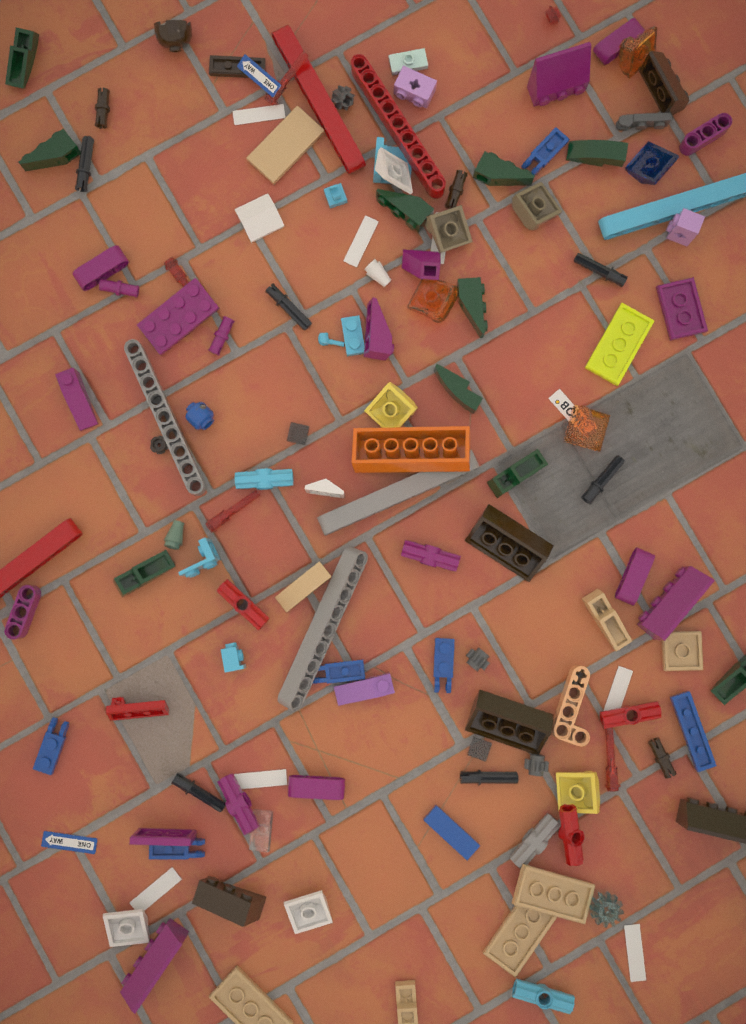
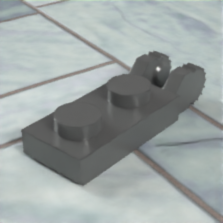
M626 114L619 117L615 126L620 131H627L630 127H635L637 130H643L647 127L663 129L670 123L671 114Z

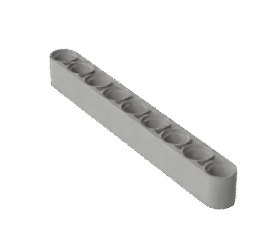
M135 339L128 340L124 345V351L186 489L195 496H201L206 491V484L148 355L139 341ZM134 346H138V351L132 354L131 349ZM141 363H146V368L142 371H139V365ZM154 380L153 386L146 388L147 381ZM156 397H161V403L158 405H154V399ZM164 414H169V420L162 422L161 417ZM171 431H177L175 439H169ZM185 448V454L178 457L176 454L177 450ZM187 465L193 466V471L190 474H185L184 468ZM195 482H200L201 488L198 491L192 490V485Z
M470 450L469 472H419L317 517V520L325 536L480 468L473 451Z
M351 546L343 551L279 692L278 702L293 712L298 711L302 707L365 568L368 555L364 551Z

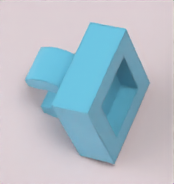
M341 183L324 189L330 209L347 203Z

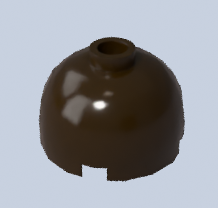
M166 20L165 25H161L160 21L154 23L155 36L158 43L164 48H169L170 52H181V48L189 44L192 37L191 22L187 23L185 20Z

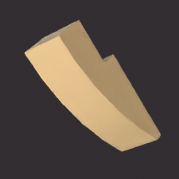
M319 561L275 598L287 613L332 576Z
M596 589L582 598L598 627L616 652L632 642L618 614L611 607L602 591Z

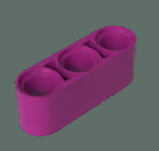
M634 17L601 40L593 48V52L603 65H607L639 42L645 36L646 31Z
M727 113L718 114L689 132L680 143V152L685 156H690L723 136L732 125V117Z
M115 245L75 269L72 274L81 289L87 291L97 286L101 278L106 280L124 269L129 264V261L121 248Z
M638 547L634 549L616 590V599L632 606L635 605L654 562V554Z
M24 585L19 589L4 630L7 638L15 640L24 638L27 635L41 598L39 587ZM29 589L33 591V596L30 599L27 597ZM22 607L26 609V615L24 617L20 615V610ZM15 626H18L20 630L17 636L13 633Z
M308 775L289 776L288 797L326 800L344 799L345 778Z

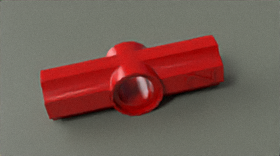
M229 579L224 581L216 590L234 607L235 611L240 613L258 631L270 619ZM241 599H245L248 602V607L245 610H241L238 606Z
M658 701L601 711L599 717L603 729L659 719L662 712ZM633 710L634 717L628 720L627 712Z
M564 804L559 809L561 827L559 828L558 836L564 843L566 864L569 866H580L584 860L582 843L584 842L585 835L579 829L576 806Z

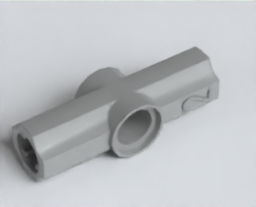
M547 812L535 828H531L524 835L522 843L509 857L510 860L520 869L522 863L528 865L536 854L542 853L548 845V840L561 824Z

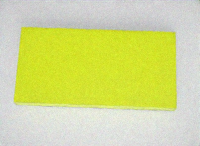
M621 303L587 362L585 369L618 386L652 327L654 320Z

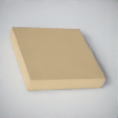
M701 631L672 632L665 641H662L663 671L703 670Z

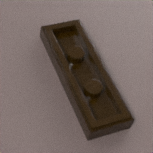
M210 55V76L249 78L237 67L242 57ZM249 57L265 70V58Z

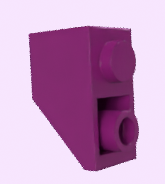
M403 249L402 269L420 279L439 280L441 253Z

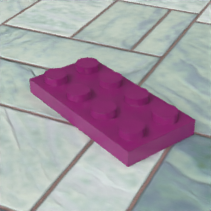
M194 278L139 322L137 326L157 352L163 355L220 308L197 278Z

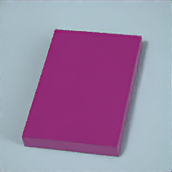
M694 277L656 287L670 341L708 331Z
M139 828L130 837L129 845L191 846L197 837V830Z

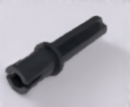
M84 136L82 139L79 167L76 169L77 180L75 189L79 191V188H81L80 192H87L88 179L91 176L90 165L94 139L91 136Z
M577 253L574 258L575 263L606 278L605 281L609 280L620 287L624 286L628 276L614 270V267L610 269L581 253Z
M274 283L266 289L265 292L276 302V305L280 306L303 330H307L312 325L311 321L287 298L288 295H284Z
M619 455L615 456L595 482L592 481L590 483L591 486L581 496L582 500L587 504H591L597 495L604 491V486L624 464L625 460Z
M460 771V784H478V786L481 784H517L519 776L517 772Z
M179 772L176 774L171 784L186 792V795L188 793L218 812L223 811L226 806L225 802L194 784V780L187 779Z

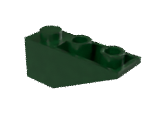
M62 129L55 132L47 141L40 143L31 153L25 154L18 163L25 172L61 166L74 160L80 155L81 151L67 132Z
M484 151L473 174L474 179L488 186H531L535 177L529 170L520 169L511 161H504L496 154Z
M382 189L376 190L377 202L383 207L387 206L391 209L392 214L397 218L401 217L412 230L416 229L420 232L425 226L426 217L434 213V208L420 197Z
M481 277L458 279L456 284L458 304L479 337L483 338L485 332L488 331L487 320H484L483 314L486 313V302L482 301V295H485V285L481 283Z

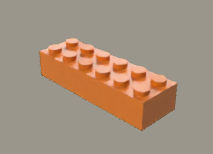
M470 426L353 428L352 466L354 472H469Z

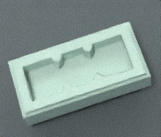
M425 48L388 55L392 75L399 74L403 66L415 71L428 69Z

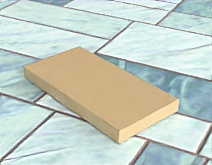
M296 106L247 157V161L274 185L325 131L299 106Z
M522 863L512 904L585 924L595 884Z
M514 905L483 950V954L516 978L557 917Z
M238 965L209 994V998L235 1024H293V1020Z

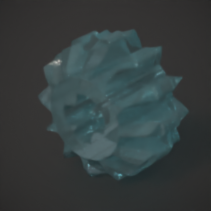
M606 891L603 896L598 892L599 899L592 898L595 904H591L589 907L592 910L590 915L592 918H596L595 922L598 925L602 923L607 928L610 923L612 927H615V920L621 922V918L618 915L624 914V911L621 909L623 904L621 901H617L618 897L615 894L611 896ZM608 906V907H609V908H608L609 911H608V912H604V911H605L604 908Z

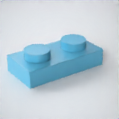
M360 316L341 318L347 356L364 354Z

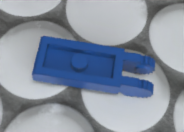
M555 127L531 152L521 167L526 169L535 160L539 163L531 171L532 175L535 176L542 167L544 168L561 151L570 139Z
M435 638L433 668L435 693H439L440 690L439 677L446 678L445 690L446 693H451L455 639Z
M363 659L321 665L318 672L325 670L326 677H316L312 684L324 682L328 684L365 679Z
M53 717L51 719L33 770L53 775L66 740L65 735L69 722L64 721L59 734H56L54 730L58 723V718Z
M196 838L191 845H204L205 839ZM149 845V859L205 857V851L189 852L190 846Z

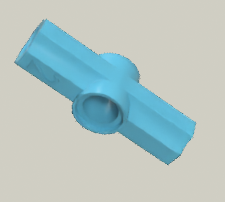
M257 469L251 472H235L236 489L256 488L257 490L273 489V487L294 486L293 469Z
M517 978L514 981L512 988L513 998L536 1004L541 1009L550 1008L567 1014H571L575 1005L574 995L551 989L545 984L537 985ZM541 994H548L545 999H539Z

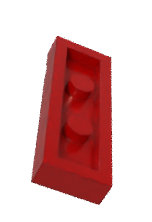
M124 697L112 698L111 705L106 706V714L110 721L169 715V707L165 700L126 704Z

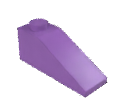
M390 672L334 686L338 706L395 693Z

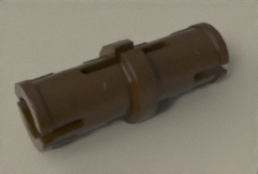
M98 88L97 104H95V126L102 129V125L104 129L107 128V116L110 112V107L108 106L110 90L107 88H103V92L102 88Z
M463 170L456 171L453 184L449 187L450 193L445 204L446 208H449V206H451L450 209L457 207L460 195L464 191L463 186L468 175L467 172L464 171L462 174Z
M656 737L653 738L654 741L652 739L648 741L655 755L654 760L656 763H659L665 779L671 778L670 774L675 776L677 773L669 760L670 755L666 753L660 738Z

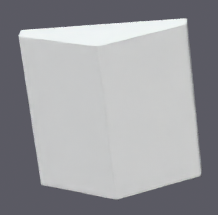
M381 147L378 150L375 171L386 181L412 194L413 189L408 163Z
M268 193L235 209L251 243L285 227Z
M327 479L305 485V491L309 494L337 498L345 497L344 491Z
M322 890L284 902L295 934L333 923L327 899Z
M143 909L103 913L110 947L149 943L148 917Z

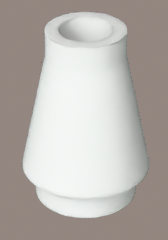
M376 259L364 269L367 272L366 275L381 284L383 288L392 280L381 262H378Z

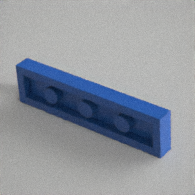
M690 691L670 696L695 770L701 772L717 766Z

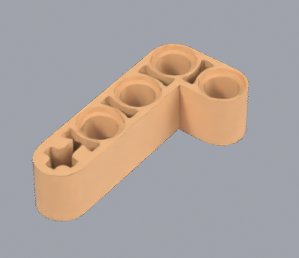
M574 665L569 670L552 725V734L555 737L577 746H585L590 741L589 733L585 729L574 725L590 678L589 670L581 665ZM581 671V673H583V676L578 677L576 675V672ZM573 681L578 682V683H580V686H579V685H576V684H574V683H572V682H573ZM575 687L577 689V695L571 698L569 696V691L571 688ZM566 706L571 707V713L568 716L563 715V709ZM564 725V733L561 735L557 734V727ZM583 732V739L576 741V733Z

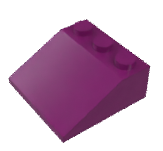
M590 42L535 59L527 84L534 107L538 105L545 106L551 101H561L570 95H580L586 91L590 82Z

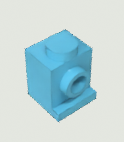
M236 642L225 644V648L220 649L225 673L246 668V664L241 663V661H244L242 649L239 650Z

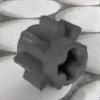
M338 85V89L332 91L331 100L336 103L335 108L339 110L342 108L347 111L348 107L353 105V97L355 95L350 93V87Z
M479 647L476 651L471 648L466 655L469 658L466 663L477 672L480 668L485 670L490 664L487 661L490 656Z
M530 754V759L525 758L524 768L529 770V775L543 776V771L548 772L549 762L544 761V755Z

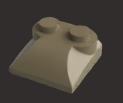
M542 182L515 194L512 198L513 210L529 230L538 229L540 225L562 213V210Z
M462 205L426 217V229L432 234L439 253L473 242Z

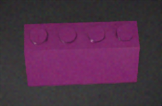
M692 566L679 568L675 573L676 578L672 582L669 581L663 587L664 592L660 597L656 596L650 603L652 605L648 611L645 610L638 619L640 621L636 625L654 640L665 641L715 580Z
M171 918L166 924L162 922L156 931L159 935L155 941L151 939L144 949L147 953L144 957H138L133 965L136 968L132 974L128 972L121 982L124 986L120 993L131 1011L135 1014L189 933L188 930Z

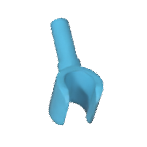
M320 333L318 336L319 344L322 346L333 344L344 347L345 342L329 339L328 333Z

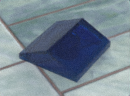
M648 141L625 167V171L641 184L656 185L678 160L679 155Z

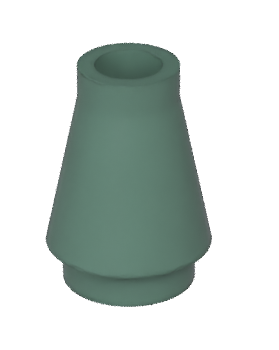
M177 520L173 521L171 528L164 538L165 547L179 550L183 542L185 523Z

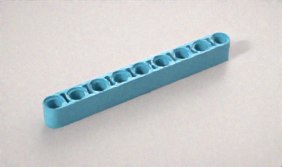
M746 173L603 217L598 221L603 239H612L673 220L675 214H679L683 208L692 212H698L746 197Z

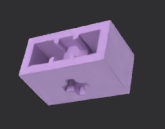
M403 66L394 84L393 94L401 100L406 99L417 107L427 109L436 91L437 80Z
M683 208L679 214H675L673 220H670L666 229L668 231L666 239L687 247L698 235L705 216Z

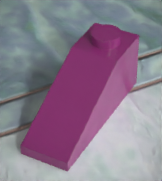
M373 297L367 304L364 357L386 361L394 352V344H392V335L377 298Z
M70 368L55 374L61 392L79 430L82 431L98 425L80 373L75 368Z

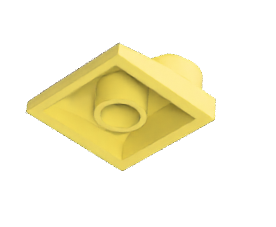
M389 382L364 411L382 428L401 427L415 413L418 407L399 387Z
M556 772L558 812L560 806L573 804L577 808V813H599L600 790L596 772Z

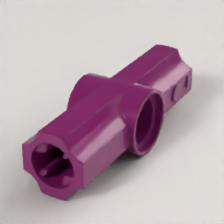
M405 540L401 552L402 557L420 561L421 564L431 567H441L455 572L461 557L442 551L438 547L427 544L421 545L409 540Z
M229 774L220 779L217 783L226 799V808L230 815L235 817L243 835H247L259 828L260 825L251 809V800L242 791L234 774Z

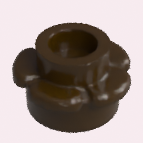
M163 436L152 438L150 445L152 452L163 454L168 449Z

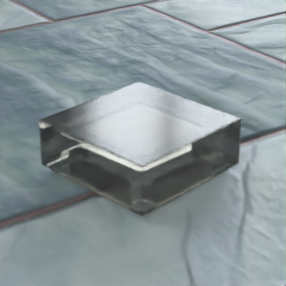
M291 422L287 441L306 446L310 426Z
M473 736L467 755L486 762L492 742Z

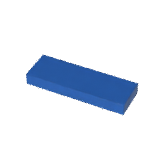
M435 805L424 817L423 820L467 861L480 847V844L439 806Z

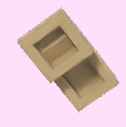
M415 980L395 981L398 1024H418Z

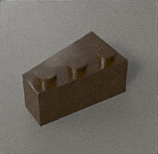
M208 876V878L199 880L192 904L245 927L260 919L267 897Z

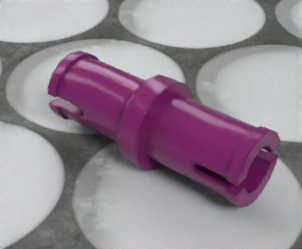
M100 279V291L136 298L139 295L138 285L125 284L120 280L115 282Z
M223 316V320L218 331L214 333L215 337L208 351L218 356L220 355L225 341L229 339L228 334L235 322L234 320Z

